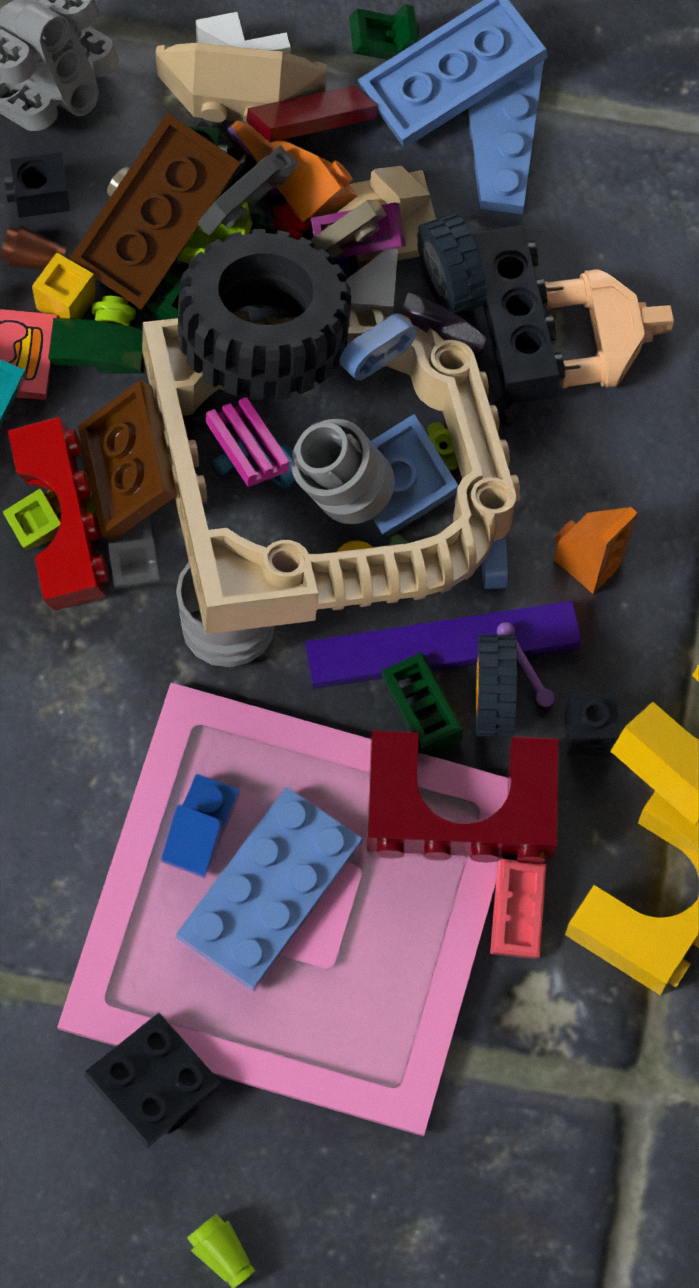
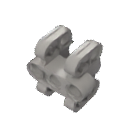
M13 0L0 9L1 115L27 130L39 131L49 127L57 119V106L76 116H85L93 110L99 98L96 77L108 75L115 70L119 63V56L112 40L90 27L99 14L94 0ZM19 90L10 97L2 98L3 95L10 91Z

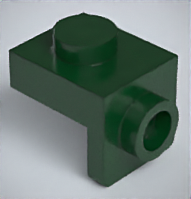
M404 4L395 15L357 8L349 16L353 54L389 60L415 44L419 37V25L415 20L413 5Z

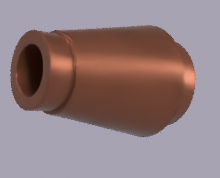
M20 225L19 229L9 226L0 260L9 262V267L44 270L56 253L65 257L67 247L60 246L58 243Z

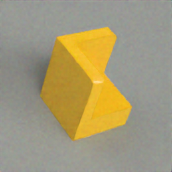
M59 253L54 255L32 285L36 309L42 313L56 314L57 318L81 319L97 296L94 274Z

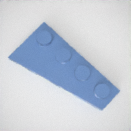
M544 60L468 108L469 130L474 151V167L480 209L523 215Z

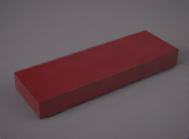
M353 85L248 108L246 122L267 141L275 142L377 118L378 104Z

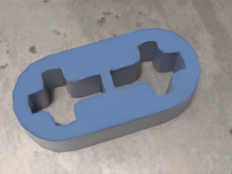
M393 314L350 342L341 354L340 365L357 381L363 380L402 355L415 340L417 329L400 314Z
M506 536L500 540L493 541L487 558L481 564L484 589L507 588Z

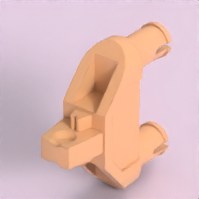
M596 269L586 270L580 274V278L545 282L547 303L544 306L546 310L580 304L588 308L597 349L596 356L564 361L565 378L560 380L563 389L599 382L602 387H617L639 355L642 344L653 341V336L670 333L673 329L674 319L670 305L647 307L645 302H638L635 293L604 271Z

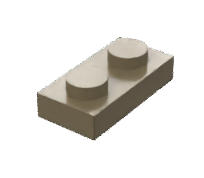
M366 200L309 241L315 244L317 251L322 248L335 261L344 254L341 247L354 238L359 243L376 233L380 229L377 222L385 218L387 214L379 201Z

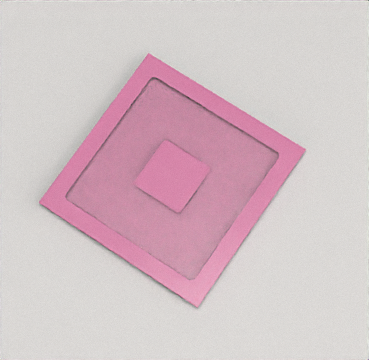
M170 683L57 1028L61 1031L117 1046L159 1012L215 1076L424 1136L495 888L497 862L503 859V857H498L497 861L488 863L473 861L467 855H452L450 859L441 861L429 860L424 858L422 853H405L401 858L390 859L377 856L375 851H367L371 739ZM418 753L417 783L419 792L426 805L439 817L461 824L476 823L495 814L505 803L508 795L507 777ZM196 773L237 788L240 791L239 798L205 878L161 862L177 805H183ZM287 786L363 839L361 846L258 987L252 992L176 938V933Z

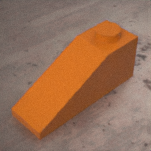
M238 120L231 125L258 163L266 156H269L280 145L299 163L283 185L275 184V186L303 223L312 226V217L338 213L339 210L357 197V194L349 185L353 180L352 176L337 160L331 163L283 140L269 142L252 126Z
M632 507L589 512L577 524L573 520L569 521L555 537L557 546L553 560L594 594L623 565L638 512Z

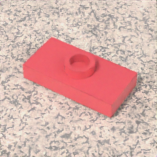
M500 859L497 862L490 954L531 959L540 957L547 864L522 863L506 859Z

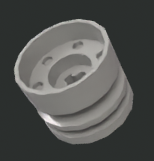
M189 562L179 575L176 595L184 640L194 655L211 665L223 667L247 664L262 655L274 638L276 626L205 635Z

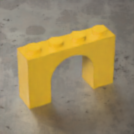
M699 665L692 674V677H694L698 682ZM651 702L623 729L611 752L692 824L696 825L699 822V739L688 733L659 706Z
M655 791L643 808L638 824L687 855L693 863L699 879V822L696 825L692 824ZM593 885L569 922L565 935L661 996L668 983L677 987L691 965L684 958L692 945L699 948V895L696 902L684 912L671 917L657 918L646 916L633 910Z

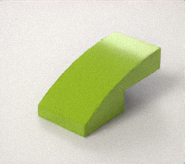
M41 488L3 511L8 523L25 550L52 541L61 523V506L57 495L50 490L45 493ZM91 492V497L85 498L87 513H94L97 518Z

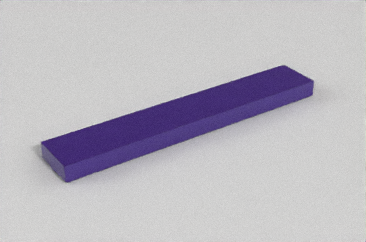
M573 601L305 641L312 689L383 678L381 670L421 652L432 671L477 664L478 635H498L497 628L503 622H509L514 626V635H516V640L525 656L580 648L582 642Z

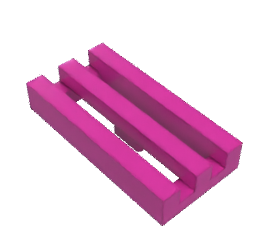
M247 397L240 399L237 407H233L231 403L224 405L221 413L217 414L215 409L206 412L208 427L248 487L289 472L290 461ZM241 418H243L246 425L248 426V428L250 429V431L252 432V434L254 435V437L256 438V440L258 441V443L260 444V446L262 447V449L264 450V452L266 453V455L268 456L273 465H271V463L269 462V460L267 459V457L265 456V454L263 453V451L261 450V448L259 447V445L257 444V442L255 441V439L253 438V436L251 435V433L249 432ZM225 424H231L242 441L243 447L259 467V471L255 472Z

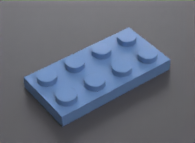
M483 0L359 78L358 82L361 90L378 104L377 112L405 149L547 59L548 55L544 45L509 0Z
M286 786L176 933V938L254 992L361 846L363 838Z

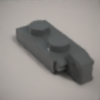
M280 145L219 197L198 221V225L208 235H211L222 224L227 229L231 228L246 213L243 207L246 202L249 201L255 206L271 191L273 187L270 184L283 185L299 163Z

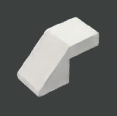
M237 12L196 20L197 43L278 51L290 54L291 47L287 32L245 41Z

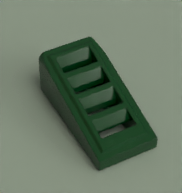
M422 652L381 670L384 682L408 732H419V753L431 756L462 741L463 727ZM419 672L423 678L403 688L398 684V682ZM428 689L430 695L409 704L408 698ZM434 707L437 708L438 712L420 721L416 718V715ZM442 724L445 725V727L436 730L428 735L425 734V732L433 728H436Z

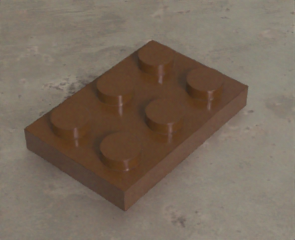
M139 380L78 425L100 534L113 541L177 496L152 385Z

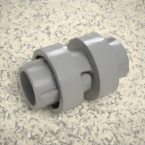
M328 419L319 423L316 422L302 433L294 447L291 468L295 480L332 519L345 524H358L371 520L386 507L391 499L395 485L392 466L365 433L354 423L343 419Z

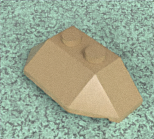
M204 43L176 44L171 47L160 45L156 47L157 76L193 117H200L210 122L238 120L248 124L246 122L248 108L326 91L327 64L321 62L312 63L306 58L285 52Z

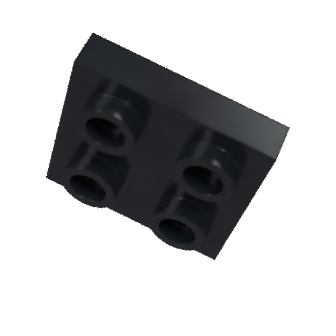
M159 1012L87 1069L84 1076L146 1148L150 1147L165 1133L167 1135L171 1134L185 1124L196 1113L200 1105L221 1087L219 1079Z

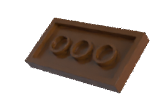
M167 112L69 260L93 273L96 279L143 310L199 228L198 221L220 197L241 166V163Z

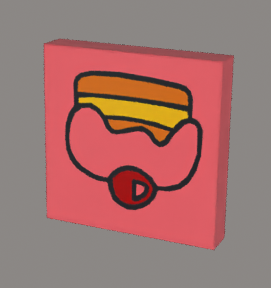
M0 309V359L24 369L27 375L16 398L47 401L52 367L48 356L53 318H57L56 314Z

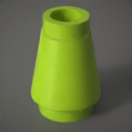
M218 1213L187 1237L193 1246L190 1251L227 1282L231 1288L237 1287L256 1271L250 1264V1260L230 1221L224 1222Z

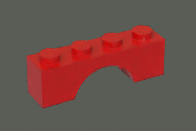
M60 417L8 430L17 474L27 485L42 487L55 493L61 506V523L55 538L45 550L35 556L44 601L55 611L105 598L103 583L109 581V573L103 555L97 556L94 540L100 539V532L94 513H87L85 498L91 497V491L86 473L84 471L79 472L76 456L82 455V449L76 430H69Z

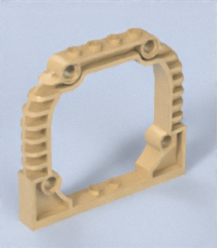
M351 307L347 346L355 338L389 316H383L382 311L371 308L369 314L355 313L354 308ZM248 311L231 312L242 320L260 325H277L297 318L293 314H291L290 318L277 319L275 315L266 316L264 321L251 322ZM401 315L412 325L409 317ZM178 318L143 322L142 352L149 384L153 388L177 494L175 501L205 635L316 621L317 609L332 608L334 611L342 610L344 606L359 604L360 607L371 606L372 602L386 601L389 604L397 603L399 599L404 598L424 599L426 595L447 592L451 590L452 586L464 579L467 580L474 574L475 570L487 558L493 541L500 540L509 533L515 504L520 500V485L517 475H510L508 468L510 454L507 441L505 439L500 440L498 435L499 415L495 405H489L488 402L489 383L485 371L479 372L475 355L468 345L457 340L443 341L431 328H429L427 334L412 325L417 329L412 345L398 358L385 365L410 375L414 390L419 399L427 406L443 412L462 477L457 489L453 523L438 535L412 543L334 553L308 554L306 548L292 540L276 541L266 548L240 537L228 528L208 530L203 503L207 502L206 483L203 475L196 476L194 467L199 466L197 444L195 440H188L183 416L193 415L200 404L218 389L224 390V387L218 385L215 388L202 378L203 371L196 373L188 364L187 356L181 351L179 345Z

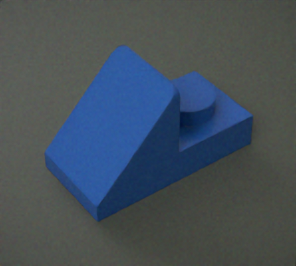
M196 773L183 805H177L161 862L205 878L239 798V789Z

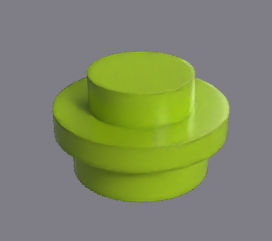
M104 296L101 302H96L92 305V314L95 315V321L130 326V321L135 319L136 310L128 305V300L122 297Z

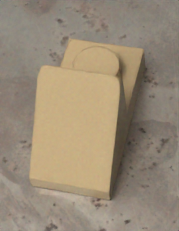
M402 166L378 168L371 172L370 187L339 210L338 213L353 210L366 200H376L381 205L396 202L400 205L403 221L427 202L431 195Z

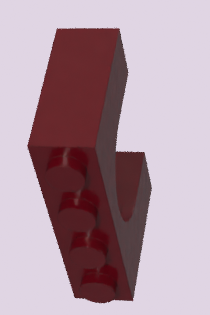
M372 730L367 851H374L377 856L390 859L401 858L405 853H421L424 858L436 861L448 860L452 855L470 856L471 860L483 863L495 862L498 860V857L517 858L518 862L542 864L545 862V859H553L557 847L559 738L512 736L508 751V795L505 803L495 814L485 820L461 824L439 817L426 805L421 797L417 783L419 732Z

